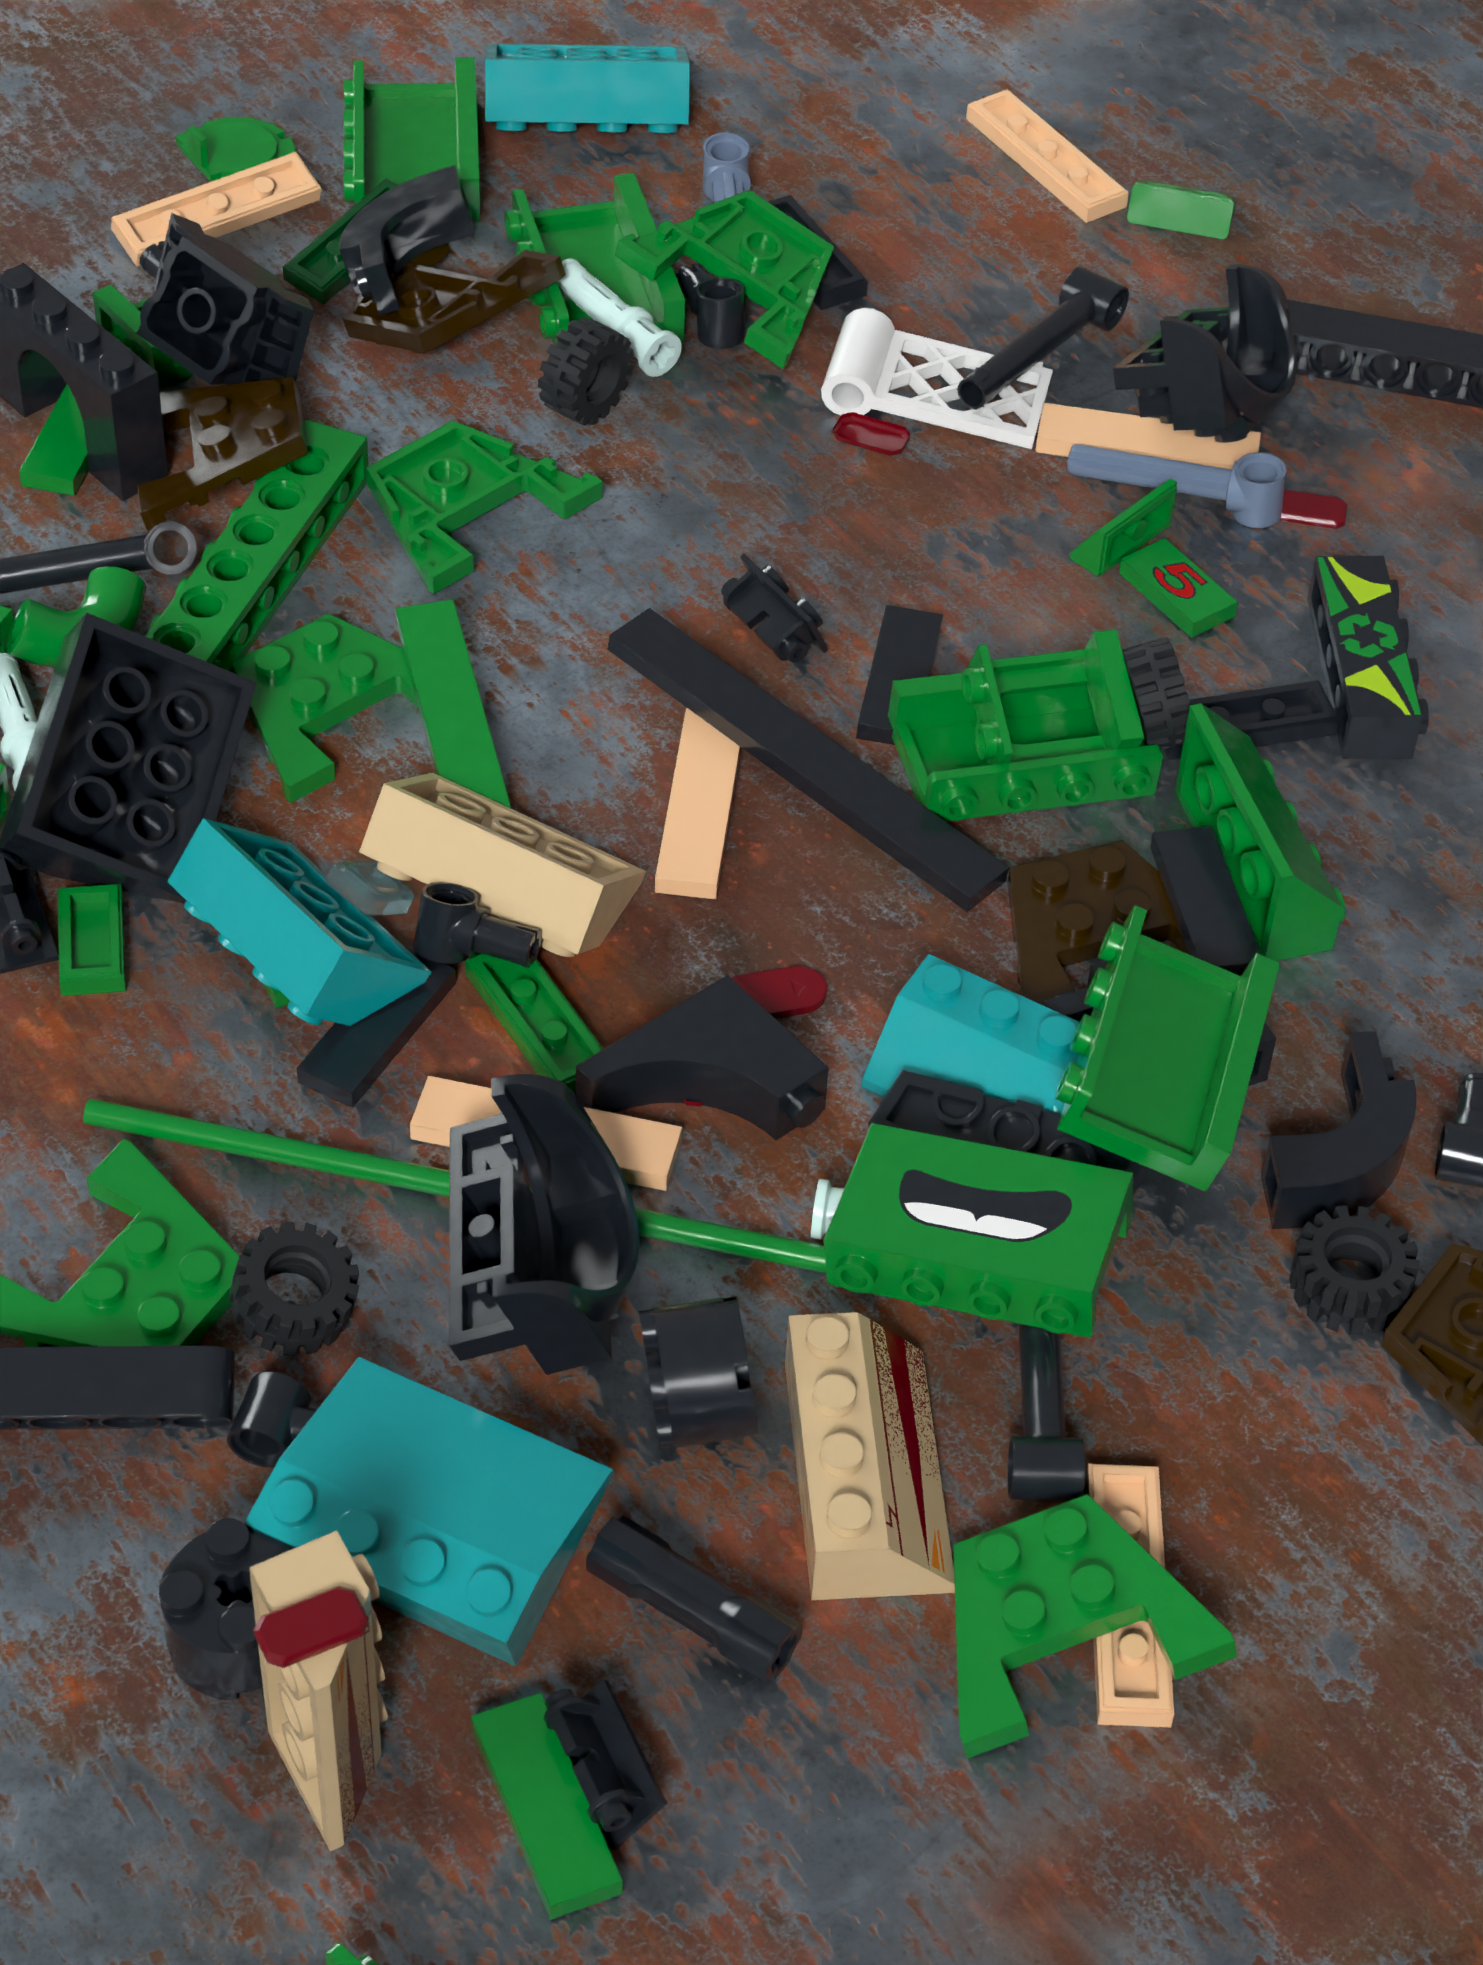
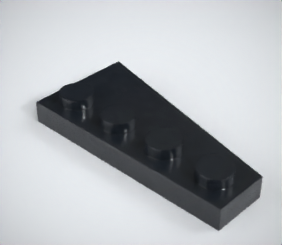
M902 1070L868 1122L869 1128L871 1123L1132 1172L1133 1195L1150 1170L1146 1166L1057 1130L1061 1115L1044 1111L1043 1106L1017 1100L1016 1103L985 1096L982 1090Z

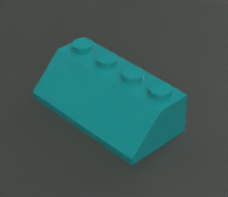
M203 818L167 881L186 900L184 908L194 917L211 924L220 932L217 938L218 941L228 950L248 959L255 966L252 974L265 985L281 991L290 1000L287 1004L288 1009L294 1015L310 1024L321 1025L323 1020L351 1026L424 984L431 974V971L291 842Z
M928 954L897 995L863 1075L861 1087L885 1098L902 1070L982 1090L985 1096L1012 1103L1020 1100L1043 1106L1044 1111L1061 1115L1065 1103L1055 1099V1095L1070 1062L1077 1064L1079 1054L1070 1051V1045L1080 1022Z

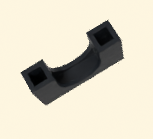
M25 263L0 274V397L25 418L57 402L65 386L68 385L76 400L84 425L89 472L122 501L138 494L137 485L168 476L158 372Z

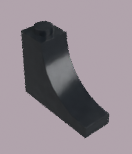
M726 975L576 1066L575 1094L583 1107L611 1113L655 1103H684V1099L686 1101L702 1102L703 1106L720 1109L751 1122L776 1141L797 1127L803 1128L810 1125L825 1110L829 1067L735 981Z

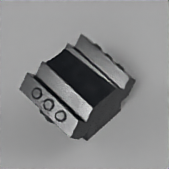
M171 213L153 294L144 302L141 308V325L136 334L209 385H227L293 377L294 381H296L314 309L308 298L286 290L280 278L229 243L204 234L199 223Z

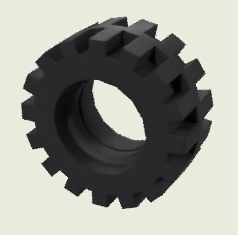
M582 317L579 322L573 320L568 323V331L562 329L557 334V343L555 345L550 344L547 353L550 354L548 360L542 361L540 368L544 375L538 379V387L543 389L539 393L540 400L545 402V406L570 420L587 426V423L590 425L598 423L599 417L604 419L609 414V407L611 405L615 407L619 402L620 398L618 395L620 391H625L628 385V381L625 380L626 376L632 373L633 364L629 363V360L634 357L633 349L629 347L631 345L630 340L624 337V335L597 321Z
M1169 638L1152 640L1122 649L1144 733V746L1159 745L1160 749H1166L1183 744L1190 701L1185 689V682L1180 671L1179 662Z
M284 1222L281 1224L279 1233H276L269 1226L260 1231L258 1240L252 1237L246 1243L242 1255L239 1256L230 1288L229 1303H234L231 1313L235 1323L245 1321L242 1333L250 1341L257 1335L262 1337L263 1340L260 1347L272 1352L275 1344L283 1346V1355L295 1356L298 1347H304L307 1355L318 1352L322 1341L327 1346H330L337 1340L340 1330L344 1331L352 1314L359 1285H357L360 1275L358 1265H350L353 1254L347 1245L339 1249L335 1247L338 1239L336 1235L330 1231H327L323 1237L316 1235L317 1225L305 1223L303 1231L295 1230L294 1222ZM281 1273L299 1274L310 1279L319 1288L322 1298L317 1302L307 1305L290 1304L279 1299L269 1289L266 1280L271 1276Z

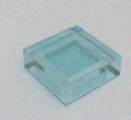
M375 861L333 863L325 882L365 915L407 913L415 895L398 879L379 871L376 867L378 863Z

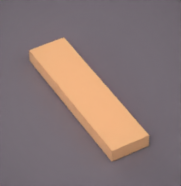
M1008 89L967 104L966 119L1084 222L1088 223L1127 207L1129 195L1127 190Z
M293 152L113 216L111 230L137 267L140 266V257L148 246L154 243L158 246L160 241L165 242L171 213L199 223L204 234L217 238L319 201L321 187L297 152Z
M1043 403L1035 452L1069 457L1072 446L1079 444L1232 470L1235 461H1238L1247 454L1259 452L1261 433L1250 431L1245 439L1220 443L1214 440V436L1197 437L1194 435L1193 430L1174 431L1173 424L1161 423L1159 418Z
M687 707L656 870L655 893L716 899L741 747Z
M428 1076L410 1122V1139L450 1147L451 1127L502 1114L492 1098V1089ZM584 1107L613 1154L626 1183L666 1191L681 1146L682 1127Z
M1088 1464L1086 1495L1088 1494L1165 1568L1159 1466ZM1139 1621L1094 1638L1097 1725L1171 1728L1174 1718L1172 1673L1149 1624L1145 1621Z

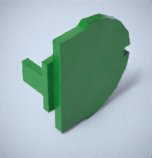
M225 117L206 121L201 127L190 126L187 128V132L175 136L176 144L183 154L210 182L296 152V147L291 138H285V131L272 123L254 118Z

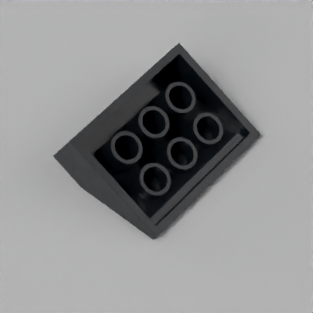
M86 612L64 637L0 837V849L12 855L18 864L52 877L95 886L121 884L122 891L184 904L186 900L167 881L202 819L205 818L212 821L217 819L257 682Z

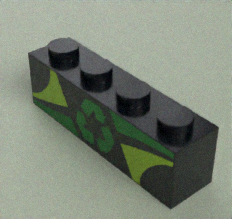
M1316 556L1307 600L1329 700L1339 719L1337 736L1342 759L1413 758L1418 734H1426L1429 710L1426 699H1419L1417 694L1419 681L1416 658H1409L1407 653L1409 642L1408 622L1406 618H1399L1398 582L1396 579H1389L1384 556Z

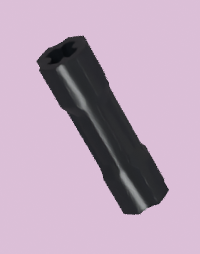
M624 1515L618 1519L612 1517L598 1533L594 1546L587 1556L586 1571L626 1596L648 1603L715 1645L722 1656L764 1682L771 1678L776 1679L790 1662L791 1656L801 1639L802 1624L758 1597L744 1595L671 1549L667 1541Z

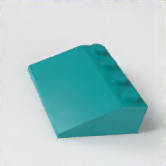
M488 43L485 57V122H496V129L503 131L526 130V122H547V130L557 132L576 131L577 123H597V131L626 132L627 123L648 124L647 131L653 133L678 132V124H689L690 62L685 46Z
M358 1357L279 1458L244 1524L295 1548L337 1531L351 1557L362 1554L368 1561L379 1588V1598L372 1601L517 1667L614 1475V1471L605 1465Z

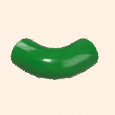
M105 566L90 572L83 602L75 610L64 611L54 609L27 598L20 606L12 623L6 646L7 654L36 665L55 668L64 637L86 612L133 631L144 602L147 588L144 580L129 570Z

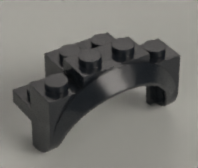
M1231 264L1226 268L1229 307L1185 310L1178 317H1164L1160 320L1161 330L1113 368L1116 390L1135 389L1140 417H1160L1161 423L1173 424L1174 431L1193 430L1194 435L1197 437L1214 436L1216 442H1235L1245 439L1248 436L1247 434L1257 424L1269 419L1290 393L1296 379L1297 355L1286 295L1277 280L1270 274L1259 268L1243 264ZM1228 338L1227 350L1225 351L1222 342Z
M533 1074L504 1075L491 1078L492 1098L502 1114L450 1128L449 1347L459 1361L526 1345L546 1375L612 1359L611 1320L620 1318V1303L635 1272L639 1255V1229L636 1211L622 1171L578 1097L564 1083L553 1078ZM523 1162L529 1178L531 1190L523 1180Z

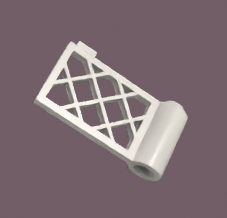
M860 308L848 314L843 322L821 388V397L825 405L833 413L840 416L849 412L865 415L871 409L1032 449L1053 369L1043 367L1044 362H1038L1016 380L1036 385L1037 388L1018 394L1009 385L998 394L1002 398L1001 400L986 403L984 407L964 412L951 409L946 403L960 399L957 388L958 384L964 379L956 369L965 367L975 370L976 367L985 364L994 355L895 330L891 319L884 313L871 308ZM902 352L924 357L928 363L913 367L903 357ZM941 375L950 386L933 390L925 379ZM910 385L919 396L908 398L889 392L890 390ZM1014 411L1027 426L1022 427L1003 422L999 416Z

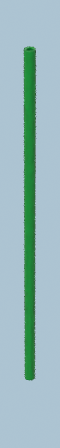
M91 1098L87 1101L83 1113V1122L86 1125L450 1198V1170ZM635 1208L639 1236L826 1273L824 1245Z

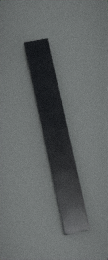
M651 608L609 635L608 650L966 912L970 911L1006 882L1009 866Z

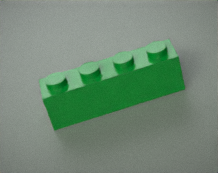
M1202 703L1190 705L1175 793L1193 828L1213 827L1261 955L1274 961H1280L1333 950L1339 923L1343 922L1345 918L1343 896L1336 886L1331 887L1321 868L1320 855L1316 846L1313 843H1307L1298 826L1297 814L1293 804L1289 800L1285 801L1277 788L1270 762L1267 759L1261 758L1250 736Z

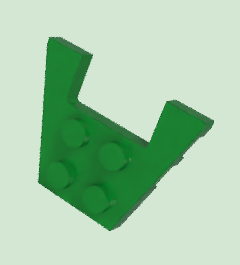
M747 190L696 209L695 216L691 219L677 224H673L669 220L661 222L656 232L637 238L634 233L622 237L618 241L615 257L652 282L682 256L690 257L705 267L712 275L738 280L743 284L744 294L752 302L768 310L748 328L744 344L781 369H784L796 345L830 261L834 246L752 191Z
M453 420L366 467L368 488L427 589L432 594H436L473 572V554L448 535L455 532L459 527L499 507L502 503L522 492L530 493L565 520L602 499L603 481L594 475L585 472L582 479L561 472L557 470L556 461L545 457L536 462L515 454L514 444Z
M326 614L232 662L233 673L257 682L248 714L254 728L259 730L266 746L267 758L270 764L273 763L281 780L282 792L290 803L335 780L334 762L311 742L309 738L397 692L402 693L418 707L403 648L331 614Z
M123 1138L87 1177L89 1195L134 1219L56 1302H51L0 1274L1 1335L24 1339L25 1347H43L45 1344L60 1347L196 1346L233 1304L229 1303V1296L239 1255L130 1141Z
M1088 1494L953 1544L959 1736L967 1759L1030 1736L1025 1716L1006 1672L1139 1621H1145L1149 1624L1175 1680L1237 1657L1235 1640L1231 1632Z

